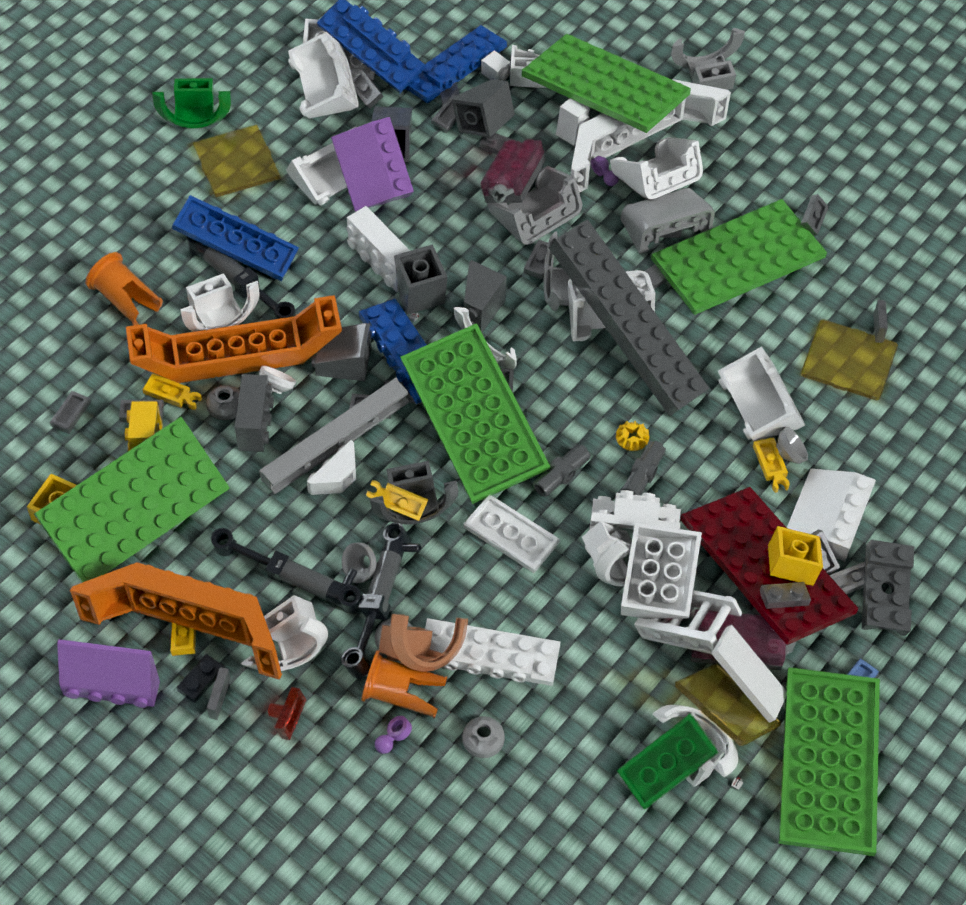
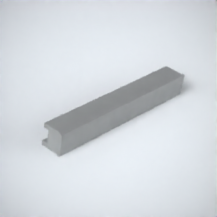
M394 378L260 469L261 481L275 495L335 454L342 445H346L350 440L354 441L408 404L409 400L405 397L408 395V391L397 378Z

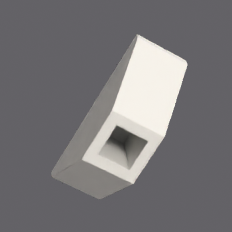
M352 440L346 445H342L331 459H327L317 472L309 476L307 480L309 494L342 493L356 480L355 450Z

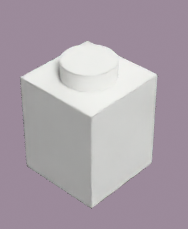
M494 50L481 60V73L490 80H506L510 76V61Z

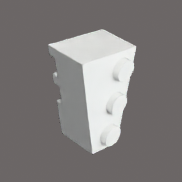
M512 45L510 86L546 88L522 77V69L539 55L535 54L534 50L528 49L527 52L517 49L518 46Z

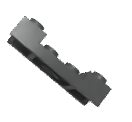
M870 540L866 544L862 630L888 629L897 631L902 636H906L911 632L912 610L909 609L910 575L911 569L914 567V546ZM882 584H888L892 589V593H884Z

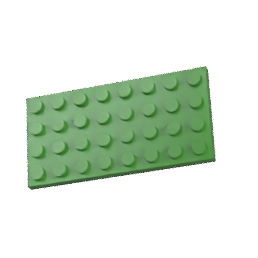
M565 34L522 69V77L645 133L649 132L691 92L690 87L569 34Z
M780 199L652 254L651 260L656 264L692 313L696 315L826 258L827 252L810 231L801 225L800 219L784 200Z
M477 323L400 357L472 504L550 469V465Z
M180 417L34 513V515L78 579L83 583L108 573L229 490L230 487L186 422Z
M788 667L778 844L875 856L877 847L880 679Z

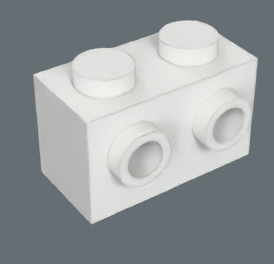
M571 98L560 106L556 135L574 146L577 140L579 125L590 119V108Z

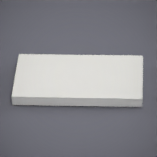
M492 495L487 496L463 524V528L533 573L537 571L560 542L558 537Z
M732 625L726 627L711 654L770 723L776 720L786 699V690Z

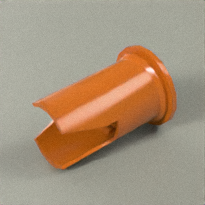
M109 253L91 268L86 277L85 284L91 290L97 289L133 325H139L136 321L139 312L131 299L134 298L138 303L158 312L163 303L162 298H159L122 263L123 258L120 253Z
M377 650L366 679L361 701L365 702L366 699L373 698L431 716L435 719L437 708L416 695L407 693L409 684L411 682L417 685L445 686L448 676L444 677L428 671L413 670L404 664L383 658L380 655V651Z

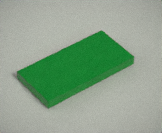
M689 714L616 771L645 810L720 752L694 716Z

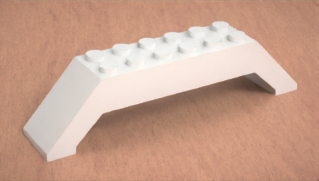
M674 80L690 87V95L647 133L604 113L579 125L571 167V176L576 178L579 193L588 189L591 159L598 155L607 158L681 120L708 123L710 126H713L726 119L731 92L726 89Z

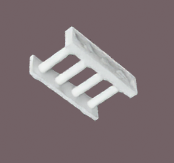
M693 590L691 606L697 607L699 610L689 627L679 626L683 618H672L670 623L667 624L660 622L662 618H638L634 625L642 639L711 654L718 642L716 634L728 614L741 616L742 611L736 599L731 596H720ZM709 610L719 612L708 631L698 630Z

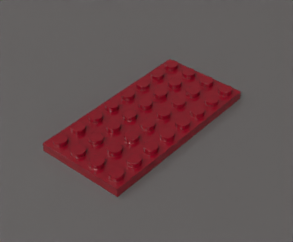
M751 487L681 515L680 520L689 531L702 532L700 544L786 645L857 613L859 608L823 568L813 586L805 584L811 598L809 605L766 609L760 594L762 585L797 582L770 575L768 544L777 526L787 527Z

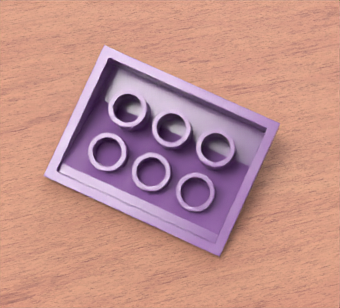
M390 117L364 124L331 137L355 212L365 206L371 208L409 197L414 192Z
M58 639L59 685L63 695L71 699L82 697L94 702L105 700L117 705L129 703L140 708L154 707L160 680L151 651Z

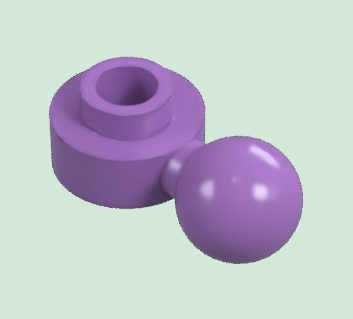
M598 155L591 159L590 163L593 171L598 176H604L603 179L606 185L614 186L618 183L619 178L612 171H609V162L605 157Z
M404 716L394 717L387 726L388 734L381 735L375 740V749L381 754L389 753L393 748L394 740L401 741L409 736L412 730L411 723Z

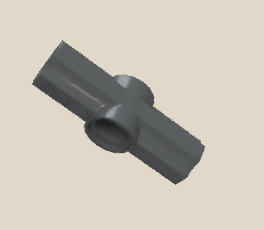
M658 441L649 442L642 456L634 462L630 476L622 490L633 491V495L641 496L647 484H650L654 479L658 465L666 452V448L662 443Z
M577 444L562 458L560 456L555 458L550 464V469L533 482L536 492L540 496L547 497L562 483L564 485L569 483L575 476L576 471L590 460L591 455L587 448Z

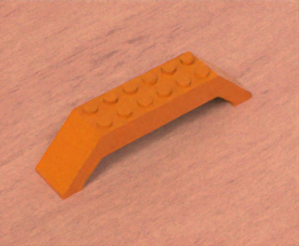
M335 295L314 298V302L296 316L176 335H169L147 327V324L126 327L130 363L177 383L260 371L261 366L280 368L303 364L342 332Z
M137 562L77 584L70 589L81 620L100 625L104 620L134 611L251 646L259 674L279 680L282 676L274 642L258 599L252 594L241 593L228 587L224 588L211 582H203L190 576L179 575L169 570L165 571Z

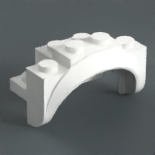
M621 490L620 493H616L615 501H611V498L606 496H598V499L593 498L590 529L600 521L618 528L633 530L635 522L680 529L681 509H676V506L671 504H663V507H660V498H656L655 494L642 493V496L633 495V491Z

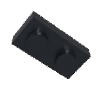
M205 654L176 687L177 691L196 703L216 680L219 669L221 667L224 668V665L208 654Z

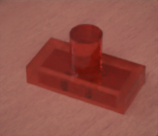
M291 687L284 705L276 703L269 705L268 716L278 718L275 729L282 739H291L306 703V698L299 688Z

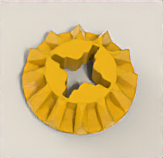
M636 420L634 422L626 421L625 424L619 425L616 431L617 443L626 450H641L649 442V429L644 427V423L638 424ZM629 432H637L636 437L632 436L629 438Z

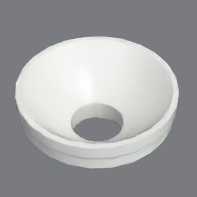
M261 366L259 375H268V382L272 384L273 392L282 394V392L293 389L297 382L294 378L277 369Z

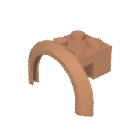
M392 614L391 625H382L379 645L380 653L387 655L389 660L400 661L401 664L408 668L426 672L445 666L458 654L466 637L468 618H456L452 640L443 653L430 649L433 631L421 627H409V616Z

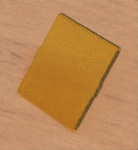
M257 124L193 142L201 162L202 171L207 176L216 198L281 179L271 157L270 149L266 145Z
M823 319L819 322L800 374L802 377L833 386V388L877 401L881 398L898 344L884 339L883 343L875 342L874 335Z
M711 665L675 682V687L739 746H745L781 726V722L777 718L769 723L729 674L719 665Z

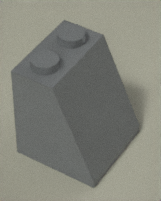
M491 79L452 98L460 133L491 137L515 115L508 81Z
M374 106L371 122L390 117L404 162H409L412 108Z
M433 244L394 255L399 296L407 315L445 304L447 275Z
M471 260L468 268L464 308L469 310V318L472 325L477 323L483 333L505 302L507 277Z
M370 323L341 327L342 332L321 348L317 355H313L312 367H315L316 376L365 381L371 352Z

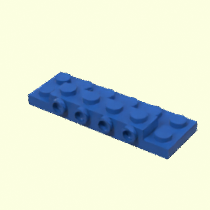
M338 0L317 22L318 27L329 33L346 50L399 93L425 68V64L411 53L410 45L405 40L399 41L392 29L388 28L386 30L383 28L382 22L377 17L372 19L369 16L368 10L363 6H353L347 0Z
M480 25L427 62L421 73L405 89L424 102L429 103L445 89L451 88L455 82L460 81L480 67L481 60L494 50L497 53L507 47V41Z
M191 195L172 225L173 230L281 282L299 247L278 238L275 234L268 233L254 224L241 220L238 216L224 212L221 208L212 206Z
M396 299L359 311L361 321L363 323H370L371 338L375 340L379 352L385 355L389 367H392L396 372L398 381L403 382L416 404L421 403L400 358L405 354L426 346V343Z

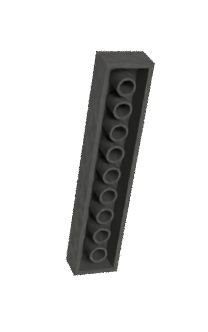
M588 219L555 239L549 247L550 251L669 416H672L709 389L708 385Z

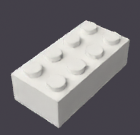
M365 206L347 217L348 245L359 253L364 262H368L371 265L373 271L384 279L388 287H392L398 292L394 255L410 250Z

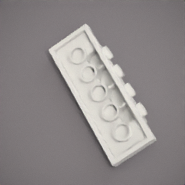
M427 618L425 629L433 631L431 650L443 653L447 649L454 634L455 623ZM467 625L466 637L460 651L452 661L443 667L448 670H465L471 674H487L493 678H510L516 682L527 681L553 686L561 642Z

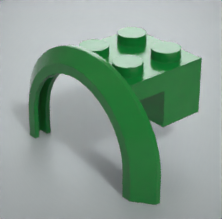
M213 78L174 79L175 114L166 106L164 92H152L153 104L157 113L166 121L185 128H203L214 125L228 114L231 106L230 91H218L219 106L214 112Z

